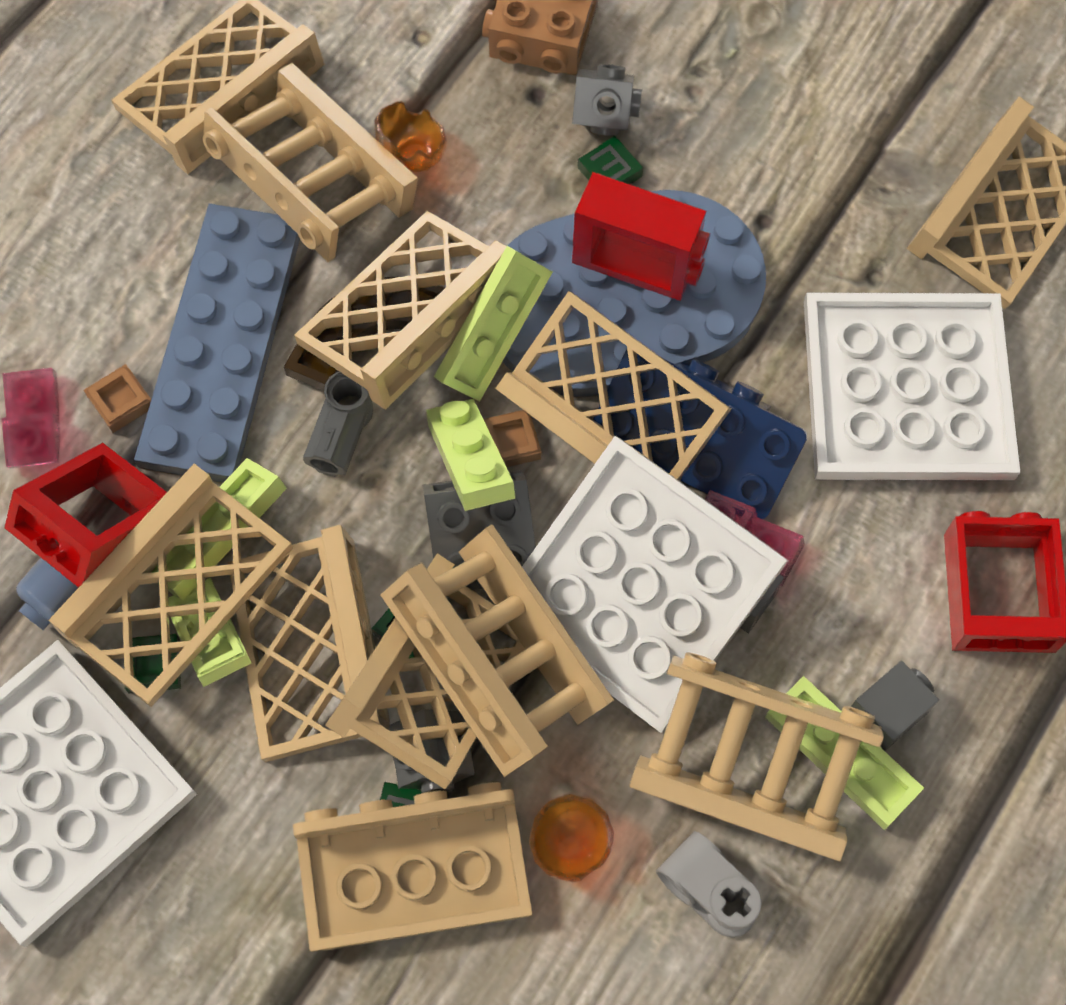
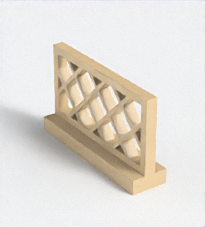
M239 0L111 101L118 112L173 156L176 165L189 174L211 157L203 142L205 110L213 107L227 122L233 124L276 99L278 70L293 63L309 78L325 64L315 32L304 24L298 28L294 27L259 0ZM249 13H253L259 18L258 26L236 27L237 23ZM285 37L273 48L265 49L266 38ZM257 39L256 50L234 51L235 41ZM225 42L224 52L203 54V49L211 43ZM251 64L239 75L231 76L232 65ZM222 66L221 77L200 79L201 68ZM191 69L190 79L168 81L169 76L176 70ZM217 91L203 103H197L198 92ZM188 93L186 104L165 106L166 95ZM144 96H156L155 107L134 108L132 106ZM183 118L167 132L162 130L164 119Z
M1020 96L999 119L906 248L921 260L927 253L982 293H1001V302L1004 309L1013 302L1066 225V186H1063L1058 167L1066 166V142L1028 116L1034 106ZM1025 134L1041 145L1044 157L1025 158L1021 139ZM1012 153L1013 159L1007 160ZM1046 167L1051 187L1033 189L1028 169ZM1016 170L1021 190L1002 191L998 172ZM989 186L990 192L984 193L986 188ZM1054 197L1058 217L1040 219L1035 199ZM1024 200L1028 220L1009 222L1004 201ZM993 203L998 223L978 225L974 205ZM965 219L967 226H960ZM1043 229H1049L1044 235ZM1031 230L1035 250L1017 253L1012 232ZM1000 233L1005 254L986 256L981 235ZM969 236L974 257L961 258L946 247V244L951 237ZM1020 262H1026L1021 269ZM1008 264L1012 283L1007 290L991 279L989 265Z
M427 211L294 334L297 344L366 388L371 400L386 410L452 345L507 246L496 240L488 246ZM429 231L443 238V245L417 249V243ZM471 254L477 257L466 268L452 269L451 257ZM444 259L445 271L418 274V262ZM410 264L411 276L384 279V274L392 266ZM446 284V288L436 298L419 301V288ZM411 290L412 302L385 306V293ZM377 295V307L351 311V305L359 297ZM412 316L413 320L401 331L386 333V320ZM378 321L377 335L352 338V325ZM343 326V340L321 342L316 339L327 328ZM378 348L379 352L363 368L352 362V352Z
M570 291L567 292L512 373L506 372L495 388L594 464L615 437L611 414L636 409L640 438L625 442L630 446L642 445L643 455L653 462L650 443L676 439L679 461L669 474L678 481L681 480L732 409ZM573 308H576L588 318L590 338L566 343L563 323ZM598 325L610 333V335L599 336ZM555 336V337H556V345H550V346H548V344L550 343V341H551V340L553 339V337ZM621 341L627 346L630 367L604 372L600 344ZM591 345L595 374L571 378L567 350ZM558 352L561 380L543 382L530 372L542 354ZM637 354L651 364L639 366ZM659 369L667 375L670 397L644 401L640 372ZM631 374L635 403L610 407L606 378ZM597 380L601 409L583 412L574 404L572 384ZM677 383L690 393L678 395ZM563 386L564 397L552 388ZM700 399L714 410L702 428L684 431L680 402ZM671 403L675 433L649 437L645 408ZM602 415L603 426L591 417ZM696 436L686 449L685 437Z
M193 464L49 619V622L72 645L82 650L141 700L152 707L293 549L290 541L213 483L209 474L196 464ZM215 502H218L230 512L231 529L202 532L201 517ZM238 519H240L249 527L239 528ZM194 526V533L187 534V532ZM263 537L274 546L262 561L241 563L240 539ZM232 540L233 564L204 567L203 543ZM195 544L196 568L167 571L166 555L175 546ZM158 565L159 572L151 573ZM250 573L248 577L242 582V574ZM234 575L235 591L225 601L206 603L205 578ZM197 579L198 604L169 607L168 582ZM159 583L160 608L131 611L132 592L139 585ZM122 604V612L114 613ZM215 612L207 621V613ZM198 614L199 631L190 641L170 643L169 617ZM161 618L162 644L133 647L132 621ZM123 622L124 648L99 650L89 641L103 624ZM180 652L171 662V653ZM162 654L163 672L146 688L134 678L133 657ZM124 658V669L112 659Z
M341 525L322 529V537L293 544V549L279 563H284L281 569L276 567L272 571L276 576L261 599L251 595L236 612L241 642L252 662L245 667L260 756L264 762L363 737L350 729L343 738L333 730L329 731L316 723L333 696L339 700L343 699L345 695L337 691V689L343 682L345 694L347 693L375 650L355 543ZM270 551L242 558L241 563L262 561ZM319 553L321 569L310 586L290 575L301 558ZM244 573L242 574V582L245 580ZM230 575L231 584H232V590H233V592H234V591H235L234 575ZM286 581L305 592L289 617L270 606ZM324 584L327 596L319 592ZM315 598L328 605L330 610V618L319 635L299 624ZM249 601L256 605L252 612L250 611ZM266 611L285 622L269 648L257 642L254 634V628ZM294 629L314 640L298 666L278 654ZM333 632L336 645L328 641ZM323 647L338 654L340 663L339 668L328 685L308 673ZM257 649L265 653L260 662ZM274 660L294 671L277 698L264 690L262 681L263 676ZM303 678L324 690L307 716L287 705V702ZM266 699L273 702L269 711L267 710ZM283 709L303 721L291 741L273 745L271 727ZM375 710L371 719L389 730L388 710ZM312 728L321 732L319 734L308 736Z
M437 553L427 570L432 578L435 579L451 570L455 564ZM466 586L448 596L466 608L469 619H462L464 624L495 606ZM396 617L325 725L343 738L350 729L354 730L444 789L453 780L477 737L467 722L452 724L445 702L452 701L445 689L440 690L436 676ZM508 623L500 627L499 630L516 640L513 648L495 649L490 635L478 641L480 648L495 669L501 666L499 661H505L504 663L525 650ZM412 651L414 653L415 658H409ZM419 670L426 691L405 693L399 672ZM390 688L392 695L385 696ZM431 703L438 725L417 728L410 706ZM397 708L404 730L389 731L372 720L371 717L375 710ZM463 735L461 740L458 742L457 736ZM443 738L450 757L446 766L426 755L422 740Z

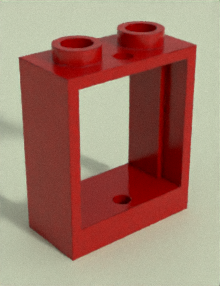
M592 172L574 214L572 263L681 301L688 284L696 287L704 268L706 259L703 256L711 234L703 231L707 211Z
M102 442L13 490L4 529L79 588L161 500L167 491ZM95 487L130 516L99 535H95L59 505L87 489Z
M970 511L960 516H955L944 534L952 651L1056 653L1066 643V581L1059 518H1042L1040 514L1035 512L1017 513L1011 517H990V514L984 511ZM966 547L1033 548L1039 617L971 615Z

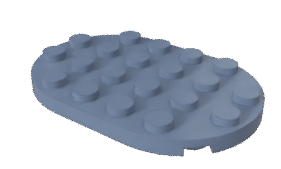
M650 191L707 211L703 231L711 234L703 256L706 259L704 268L696 287L688 284L681 301L573 264L574 214L537 225L516 237L507 246L553 273L506 354L503 363L512 372L514 371L568 291L576 294L660 357L675 365L685 363L690 366L693 359L703 363L715 359L729 351L744 338L761 307L766 287V268L757 240L747 225L737 215L716 201L685 191ZM573 308L563 323L566 343L590 338L587 316ZM598 325L599 336L610 335V333ZM554 336L553 339L550 341V343L548 344V346H550V345H556V337H555V336ZM619 340L601 343L604 372L617 370L627 350V346ZM591 345L567 350L571 378L595 374ZM558 352L542 354L530 372L543 382L561 380ZM606 378L607 389L612 378ZM597 380L572 384L573 397L599 395ZM563 386L552 388L564 396Z

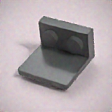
M522 470L509 472L514 482L516 499L467 511L462 506L452 480L422 485L433 559L438 553L455 564L453 568L464 563L465 561L459 554V551L485 528L493 524L515 558L523 566L536 548L527 479ZM478 580L466 585L471 590L483 589Z

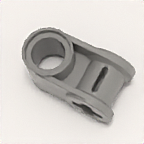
M697 831L692 832L656 870L658 877L677 898L694 909L722 936L731 938L743 936L750 931L760 913L761 898L754 884L728 862L723 853L708 838ZM737 898L742 900L745 904L741 912L742 915L736 912L728 917L723 913L726 901L732 903Z

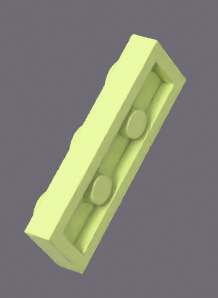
M507 246L434 377L441 383L480 402L553 272Z
M474 399L450 401L440 407L427 409L428 427L464 510L467 511L516 499L514 482Z
M248 458L220 486L222 490L259 518L287 489L279 476ZM215 502L201 517L202 532L231 529L230 512L218 502ZM238 519L239 528L249 527L240 519ZM194 526L187 532V534L194 533ZM232 540L203 543L204 567L216 566L232 549ZM195 544L175 546L166 555L167 571L196 568ZM158 565L151 573L159 572ZM197 579L168 582V591L182 601L197 587Z
M804 676L786 693L831 710L842 712ZM769 710L765 718L782 732L787 715ZM808 723L799 750L826 775L840 734ZM861 741L844 793L885 830L918 796L924 787L881 747Z

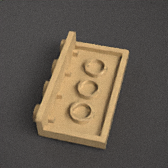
M490 782L469 787L468 796L447 799L446 791H433L415 795V804L393 807L392 800H376L360 804V813L338 816L336 808L319 809L305 813V822L293 824L294 837L297 839L310 952L532 917L513 789L502 790L500 782Z

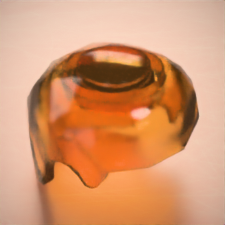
M397 101L381 108L374 119L375 139L411 172L427 171L440 162L446 150V135L443 125L431 117L428 109H424L420 113H412L408 111L403 101Z
M569 793L550 800L537 812L533 820L529 844L535 863L549 877L569 882H578L605 864L611 853L610 849L613 845L614 831L608 813L591 797Z

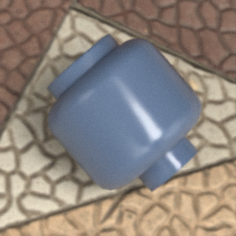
M40 558L16 586L18 596L25 602L19 609V612L44 631L50 624L49 619L78 587Z

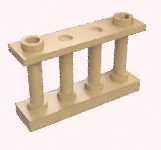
M293 63L278 70L276 99L233 124L227 122L213 107L204 111L203 142L209 154L227 165L298 233L299 238L306 247L317 251L327 262L336 257L339 228L378 203L386 205L398 218L413 209L418 177ZM285 116L292 118L304 129L262 154L246 139ZM315 145L323 147L335 158L295 183H292L277 169L280 165ZM346 174L354 176L366 187V189L327 213H324L308 198Z
M492 524L459 551V554L465 561L464 563L435 579L432 578L423 563H420L400 576L381 594V597L505 777L548 747L539 734L543 729L568 712L576 724L579 725L614 699ZM478 580L495 606L464 624L446 597ZM508 623L525 650L495 669L477 642ZM536 668H539L556 695L528 714H525L508 687Z
M686 652L684 659L673 656L667 674L683 680L658 754L653 753L651 758L640 755L629 787L840 862L847 844L846 827L838 825L839 819L835 815L861 741L880 747L884 736L881 726L873 724L875 717L865 711L849 706H843L840 713L715 670L717 663L699 654ZM706 687L735 698L710 772H703L701 777L681 770L683 764L678 760L702 689ZM755 705L787 715L762 790H756L754 795L733 788L735 783L730 778ZM808 723L840 735L815 807L808 808L807 813H803L786 807L787 801L782 797Z

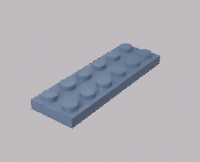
M208 204L134 457L138 468L183 476L193 464H196L210 475L212 481L224 483L240 466L300 242L298 233L278 214Z

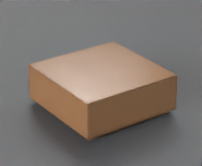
M126 364L84 389L87 398L112 433L147 413L151 403V398Z
M520 410L484 419L506 467L541 459L542 452L531 415L526 411Z

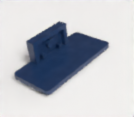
M627 350L617 369L630 367ZM637 354L639 366L651 364ZM695 359L692 360L690 366L685 363L675 365L669 362L732 408L681 478V481L755 519H765L770 514L807 441V432L803 428L769 412L772 406L761 401L764 396L761 391L737 381L735 387H732L717 379L720 373L718 370ZM659 369L640 372L644 401L670 397L666 374ZM631 374L612 378L607 389L610 407L635 403ZM677 383L678 395L690 393ZM700 399L680 402L684 431L702 428L714 410ZM671 403L645 408L649 437L675 433ZM636 409L611 414L615 436L623 441L640 438ZM602 415L594 416L593 420L603 426ZM696 436L685 437L686 449ZM672 439L650 443L653 462L667 473H670L679 461L677 440ZM642 445L631 446L643 454Z

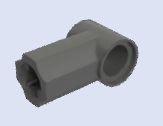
M338 371L330 376L325 384V401L303 456L306 465L316 469L319 473L333 477L336 475H346L363 427L369 423L373 416V404L368 390ZM347 396L360 398L353 405L339 404V401Z

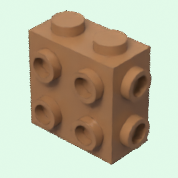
M494 0L497 1L495 9H488L486 11L482 28V36L487 37L489 40V57L500 59L509 64L519 63L542 68L550 73L577 75L598 0Z

